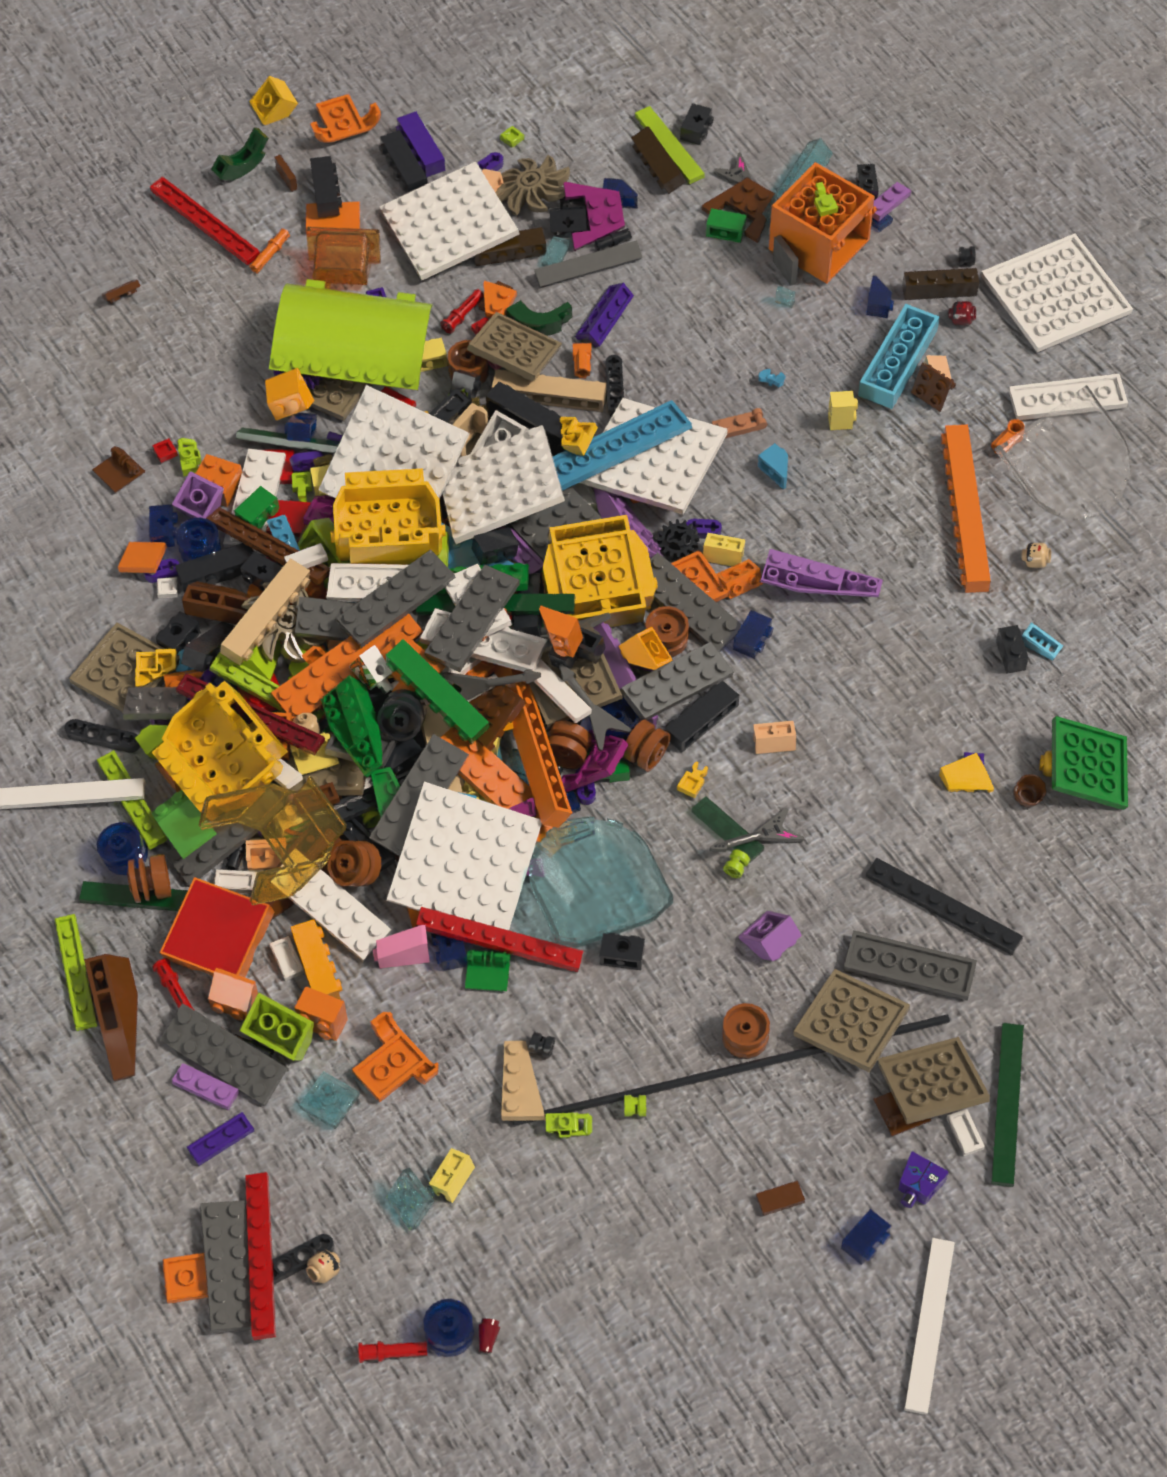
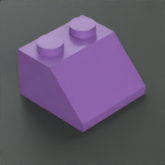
M190 471L172 505L178 511L210 527L211 525L207 523L206 518L220 507L224 488Z
M766 911L738 937L761 959L773 962L779 959L787 948L795 945L796 940L802 934L791 916Z

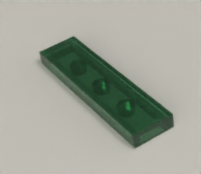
M707 796L692 808V813L724 841L749 834ZM757 840L732 847L735 850L746 853L750 857V863L765 850V847Z

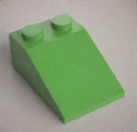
M183 790L176 792L170 799L151 812L158 825L183 859L217 834L205 815L196 808Z

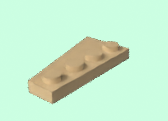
M504 1041L502 1121L545 1120L526 1041Z

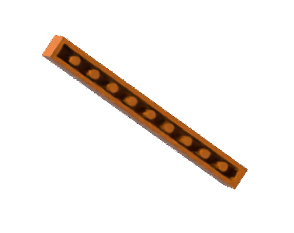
M968 424L945 425L944 433H941V444H945V448H943V459L947 460L945 474L949 475L947 480L948 491L951 490L949 502L950 506H953L954 509L952 510V522L956 523V526H954V537H958V542H956V552L960 553L958 567L962 569L963 573L960 575L961 585H964L965 593L989 592L991 579Z
M495 665L496 670L494 674L498 678L524 674V672ZM526 681L506 684L508 688L518 694L526 703L514 719V729L512 731L542 825L559 828L572 814L534 694Z

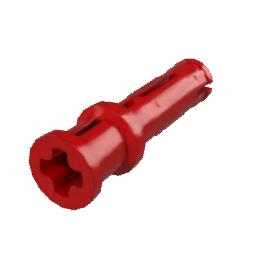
M475 289L457 309L451 310L450 315L440 322L441 328L445 332L452 334L455 331V327L458 324H462L465 319L464 317L484 298L482 291Z
M163 958L157 961L152 966V969L159 975L161 985L167 987L178 1009L182 1004L181 1000L183 1004L193 1009L178 982V974L173 972L170 966V960Z
M378 1341L377 1344H362V1342H358L359 1363L367 1360L382 1362L384 1358L427 1356V1341L384 1344L381 1341Z

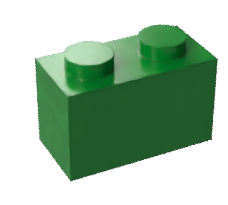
M711 208L706 224V237L741 243L746 227V215Z
M260 485L234 510L235 516L260 529L271 516L278 512V498Z

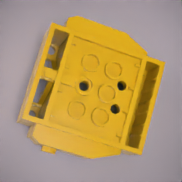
M423 468L345 473L346 486H341L333 504L335 531H331V543H335L336 556L340 561L350 560V564L410 565L429 550H432L435 555L440 554L442 550V537L446 536L445 525H441L439 498L429 482L424 481Z
M627 515L550 527V544H548L542 569L545 593L575 594V613L567 615L578 618V621L609 612L611 618L604 621V623H607L610 627L643 622L645 611L651 608L658 585L656 577H653L648 548L634 530L630 531ZM600 548H606L607 551L601 552ZM586 551L588 554L582 555L580 552ZM596 577H602L603 580L597 581Z
M223 681L218 687L208 683L204 690L197 692L193 699L172 717L162 737L164 742L152 752L196 808L209 819L221 809L227 810L248 803L281 774L284 766L279 759L288 752L240 693L226 681ZM237 702L253 722L248 724L231 705ZM258 736H262L260 742L257 741ZM233 744V748L228 750V746ZM203 757V761L198 763L199 758ZM212 772H215V773H216L215 776H214L213 778H211V777H210L211 773H212Z

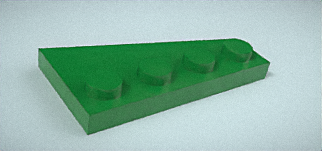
M391 767L378 769L371 774L380 819L400 788Z

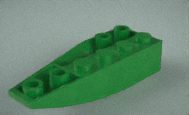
M349 675L321 698V703L330 729L364 776L368 777L382 766L381 735L366 685Z

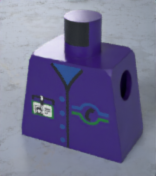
M912 1151L898 1188L900 1192L904 1193L900 1202L907 1208H912L916 1201L926 1205L944 1185L949 1171Z

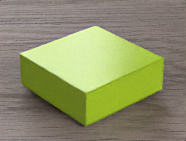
M513 126L500 134V140L511 148L525 139L524 134Z

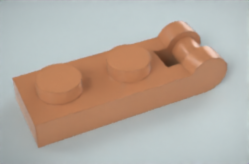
M756 408L748 413L712 421L713 425L727 429L725 438L762 430L768 425L766 419L762 417L763 412L760 408Z

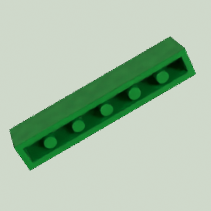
M404 639L386 654V665L392 672L397 671L401 675L400 679L407 686L411 685L415 689V694L421 700L426 699L430 703V709L436 714L440 713L444 717L443 721L450 728L454 727L458 731V736L464 742L468 740L473 744L489 729V722Z

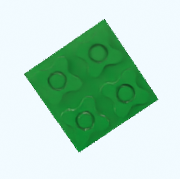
M1055 716L1052 719V790L1125 810L1128 807L1127 736Z

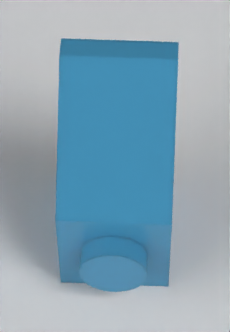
M774 443L758 455L757 467L784 490L787 485L788 454L785 449L780 448Z

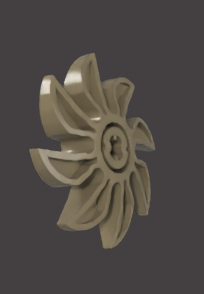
M549 155L546 156L539 168L533 159H519L517 162L524 171L520 172V170L514 168L501 173L504 183L496 191V195L501 202L508 200L510 212L516 216L526 202L531 211L545 212L548 209L541 199H545L547 202H554L565 197L564 187L562 186L570 177V168L566 167L557 171L555 160Z
M264 583L263 587L266 589L270 583ZM301 589L297 600L292 605L287 606L286 614L276 620L274 629L264 635L265 639L260 645V649L264 657L270 662L273 660L277 640L282 643L281 653L283 656L296 663L306 662L301 656L303 654L298 645L301 648L310 649L312 646L320 647L327 641V639L295 636L299 597H308L305 589ZM259 596L247 599L241 607L249 610Z

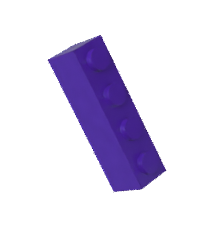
M417 112L398 117L396 131L400 130L426 177L446 171L445 158Z

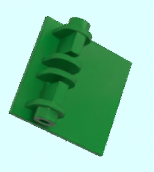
M469 950L467 954L468 964L465 989L507 992L511 954L506 952Z

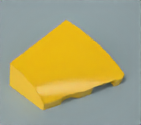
M561 417V435L563 437L561 441L563 448L573 454L584 456L597 431L596 423L578 422L576 417Z
M176 649L136 652L135 687H142L176 670Z
M977 753L940 768L939 776L949 792L987 790V793H991L994 791L990 777Z

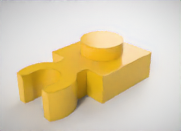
M697 761L693 764L692 773L686 771L677 785L678 791L693 798H696L704 784L705 779L703 777L708 773V766H705L701 771L697 770L699 764Z

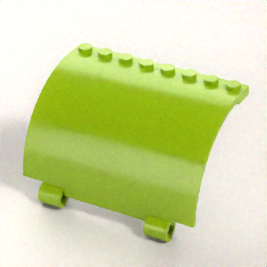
M307 279L305 286L286 283L281 294L275 322L269 370L287 372L298 368L303 375L418 391L428 321L433 304L416 302V294L397 292V298L395 299L325 289V281Z

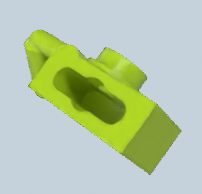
M180 437L177 440L183 477L188 476L190 471L196 473L198 465L202 461L196 441Z
M589 1113L545 1114L546 1132H557L559 1138L590 1135L592 1133V1116ZM578 1119H584V1130H579ZM561 1132H569V1135H561Z

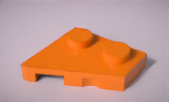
M484 280L485 316L491 318L496 312L506 316V308L513 304L517 291Z

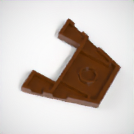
M747 177L704 203L702 210L710 214L711 208L722 210L727 205L737 212L746 215L753 222L744 231V234L758 243L761 233L765 228L766 220L771 213L772 205L775 203L776 194Z
M506 685L495 686L469 701L491 725L478 738L479 742L489 751L493 750L495 740L498 737L501 738L505 733L503 730L508 722L512 723L526 704L518 694Z

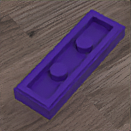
M241 1112L187 1146V1150L198 1166L254 1132V1128L244 1113Z

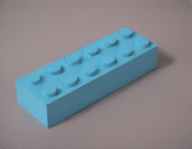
M905 304L859 384L858 396L893 409L938 330L939 316Z

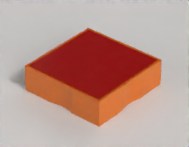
M194 877L160 950V954L163 958H168L170 962L191 970L205 972L212 977L216 968L246 977L253 962L255 950L266 933L274 911L269 904Z

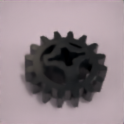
M676 519L675 524L669 521V526L663 525V531L658 532L660 538H657V542L660 544V551H663L665 557L670 555V560H673L674 557H677L679 560L682 556L685 557L689 553H694V549H698L697 542H700L699 536H697L698 531L694 529L692 523L687 526L686 520L679 523V519Z

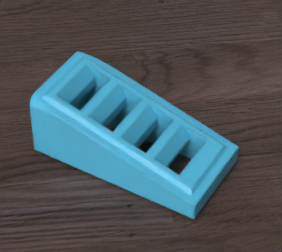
M1032 622L1021 635L1025 647L1052 661L1063 647L1061 643ZM1044 642L1047 643L1046 647L1042 646ZM1051 646L1054 647L1052 652L1048 650Z

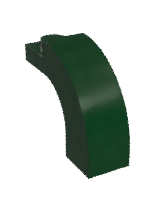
M253 128L245 145L233 155H218L211 170L221 180L241 178L251 172L266 155L263 149L269 138L259 128Z
M520 300L506 308V317L546 336L561 332L562 324L572 318V305L566 302L550 312L538 313L530 310Z

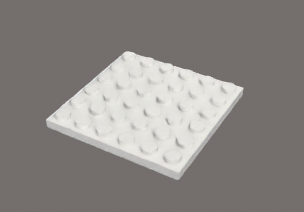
M476 161L380 206L382 214L421 280L429 278L519 235L518 228Z
M1076 234L981 271L982 279L1036 352L1127 316L1133 310Z
M366 385L318 490L336 498L341 486H346L345 473L423 468L424 481L429 482L440 499L470 433Z
M622 398L603 432L655 407ZM687 417L692 423V429L579 483L684 514L727 435V429Z
M543 425L519 435H514L509 439L497 442L469 455L462 456L457 460L443 491L450 527L456 544L471 539L474 535L486 533L565 501Z
M424 782L386 901L420 911L421 907L509 930L542 824L541 820Z

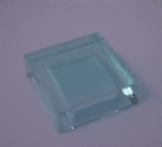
M778 286L775 302L792 308L795 303V291Z

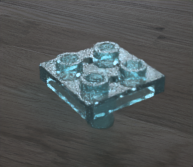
M323 1071L299 1104V1107L306 1113L336 1129L358 1099L360 1093Z
M411 1168L402 1171L385 1197L410 1231L417 1229L435 1202L433 1199V1189L430 1186L424 1187Z

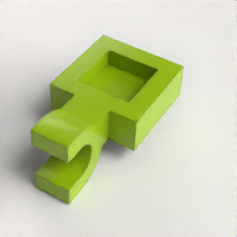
M823 182L816 183L817 190L814 193L817 198L814 199V204L820 217L837 213L838 206L833 195H826Z
M311 472L292 473L293 492H298V499L301 502H307L306 492L312 491Z

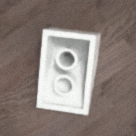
M495 410L471 453L509 439L514 435L529 431V429Z

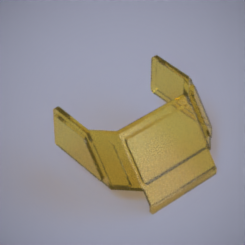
M312 776L308 777L307 782L297 792L272 783L208 796L204 800L199 821L201 830L233 823H240L260 830L284 865L283 867L257 873L250 897L252 905L294 896L325 866L330 858L334 842L347 827Z

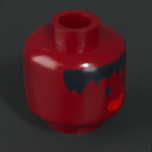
M957 301L953 304L952 308H949L948 317L952 319L954 325H971L976 320V306H973L969 301Z

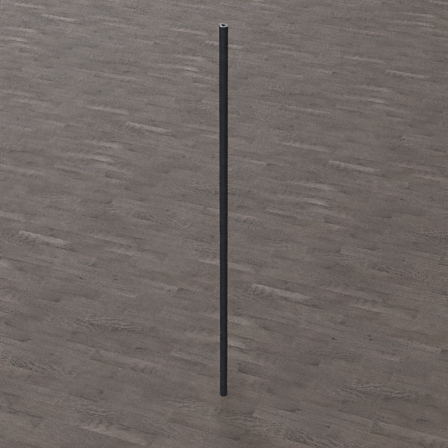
M948 1014L900 1025L893 1036L950 1023ZM816 1046L807 1047L544 1110V1114L572 1113L624 1100V1095L638 1097L639 1095L652 1094L826 1051ZM538 1120L513 1121V1124L517 1126Z

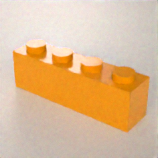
M315 919L291 926L292 937L309 987L340 999L339 992L343 991L340 980H335L333 975L337 972L334 962H329L327 956L330 955L327 943L323 944L321 938H324L321 925L317 926Z

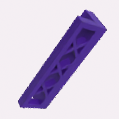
M624 282L607 288L575 335L577 340L588 338L594 347L601 346L634 297Z

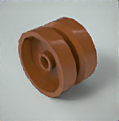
M472 340L457 342L448 351V371L451 381L454 371L459 369L481 375L480 381L482 383L488 378V360L481 356H476L467 350L468 344Z
M665 606L653 610L647 616L645 630L653 627L671 657L682 653L687 647L689 636V623L686 615L675 607Z
M645 719L641 720L626 740L628 747L624 752L623 758L632 763L637 761V766L647 772L651 771L666 752L670 741V734L661 728L655 730L654 724Z
M555 721L551 725L547 737L556 764L566 769H579L584 764L593 738L585 728L569 721Z
M340 841L331 849L327 860L330 877L336 884L341 886H369L375 882L381 870L379 851L373 844L367 841Z
M748 1003L735 1005L728 1010L723 1019L722 1041L725 1048L738 1058L749 1059L761 1054L769 1040L770 1021L767 1014L762 1008Z

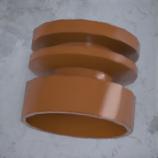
M164 854L150 856V866H145L143 859L139 858V868H136L134 859L128 860V883L136 903L142 901V892H144L145 900L150 901V891L153 890L157 899L171 897L170 879Z

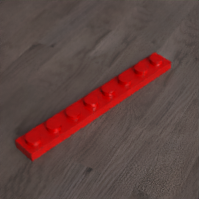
M161 177L150 186L152 193L247 266L260 254V250L164 177Z
M421 907L415 926L425 925L427 932L506 952L577 973L583 951L425 907Z
M267 1172L245 1175L253 1340L276 1337L269 1175Z

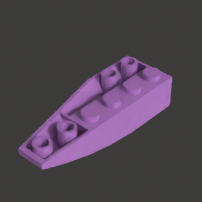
M594 488L598 511L603 519L627 515L630 531L634 530L648 548L649 558L651 559L657 552L662 555L660 552L661 548L652 538V533L644 527L622 496Z
M770 549L760 582L801 593L879 597L883 579Z
M602 622L593 627L603 636L606 647L603 653L619 689L635 681L636 678L629 664L621 655L618 639H614L610 626ZM624 697L617 700L625 709L641 721ZM658 715L647 720L655 725V729Z

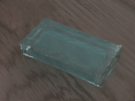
M553 236L542 259L541 266L544 267L562 262L571 245V241Z

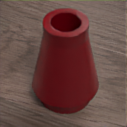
M482 1318L481 1323L478 1324L479 1351L492 1353L501 1327H499L498 1320Z

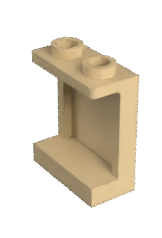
M473 403L453 423V426L470 433L459 458L466 456V444L476 433L482 434L488 424L487 411Z

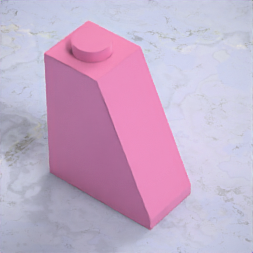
M425 925L376 940L377 948L373 949L374 961L379 962V969L430 963Z

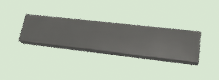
M636 240L537 268L534 270L539 288L642 259V254Z

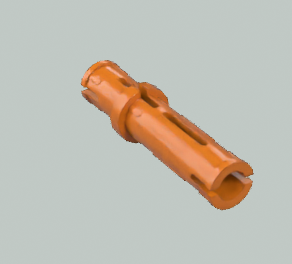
M282 228L273 239L271 238L266 248L249 265L254 273H259L272 256L281 250L283 243L290 237L287 230Z

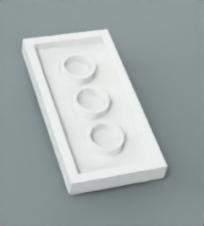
M331 563L327 600L359 602L409 565Z
M478 564L455 573L456 578L445 587L455 606H457L481 571ZM504 608L499 612L495 622L484 637L512 625Z

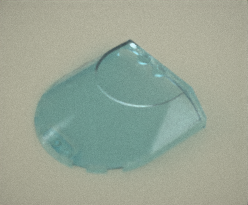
M592 816L565 821L559 828L553 827L547 831L546 837L541 842H537L534 847L529 864L530 885L554 940L558 944L577 948L602 939L603 933L618 934L653 922L673 904V894L648 845L636 831L633 830L631 832L623 827L621 822L607 818V821L595 820V817Z

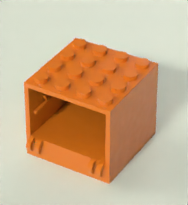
M815 162L772 205L769 250L773 252L774 237L782 236L799 259L798 267L828 284L870 240L872 215L877 211L876 206H874L875 196ZM823 182L826 195H833L838 206L837 213L820 217L814 204V199L817 198L814 193L817 190L816 183Z

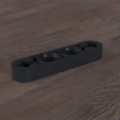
M610 355L605 361L608 414L611 417L615 412L614 403L619 405L622 398H624L622 359L618 355ZM612 363L616 364V369L612 370ZM612 376L619 377V380L611 381L610 378ZM613 391L620 392V395L612 396L610 393Z
M78 719L69 720L64 727L68 738L128 753L136 752L140 748L139 743L135 739L138 735L133 732ZM92 730L98 731V735L95 737H89L88 733ZM109 735L117 736L115 741H107ZM131 740H134L135 743L128 745Z
M320 1234L273 1259V1267L277 1276H274L273 1273L274 1285L307 1268L308 1260L301 1261L298 1258L300 1252L308 1251L311 1254L310 1258L314 1256L312 1246H314L317 1253L321 1250L333 1252V1238L328 1234ZM322 1241H324V1243H328L327 1249L321 1247L320 1243ZM287 1261L291 1264L289 1270L285 1272L278 1269L279 1264Z

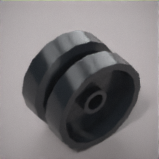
M401 689L390 693L378 712L377 721L382 733L396 741H408L415 737L426 718L427 709L425 702L414 691Z

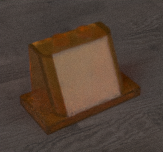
M307 227L309 261H314L313 280L325 281L326 284L368 285L371 263H381L379 229Z

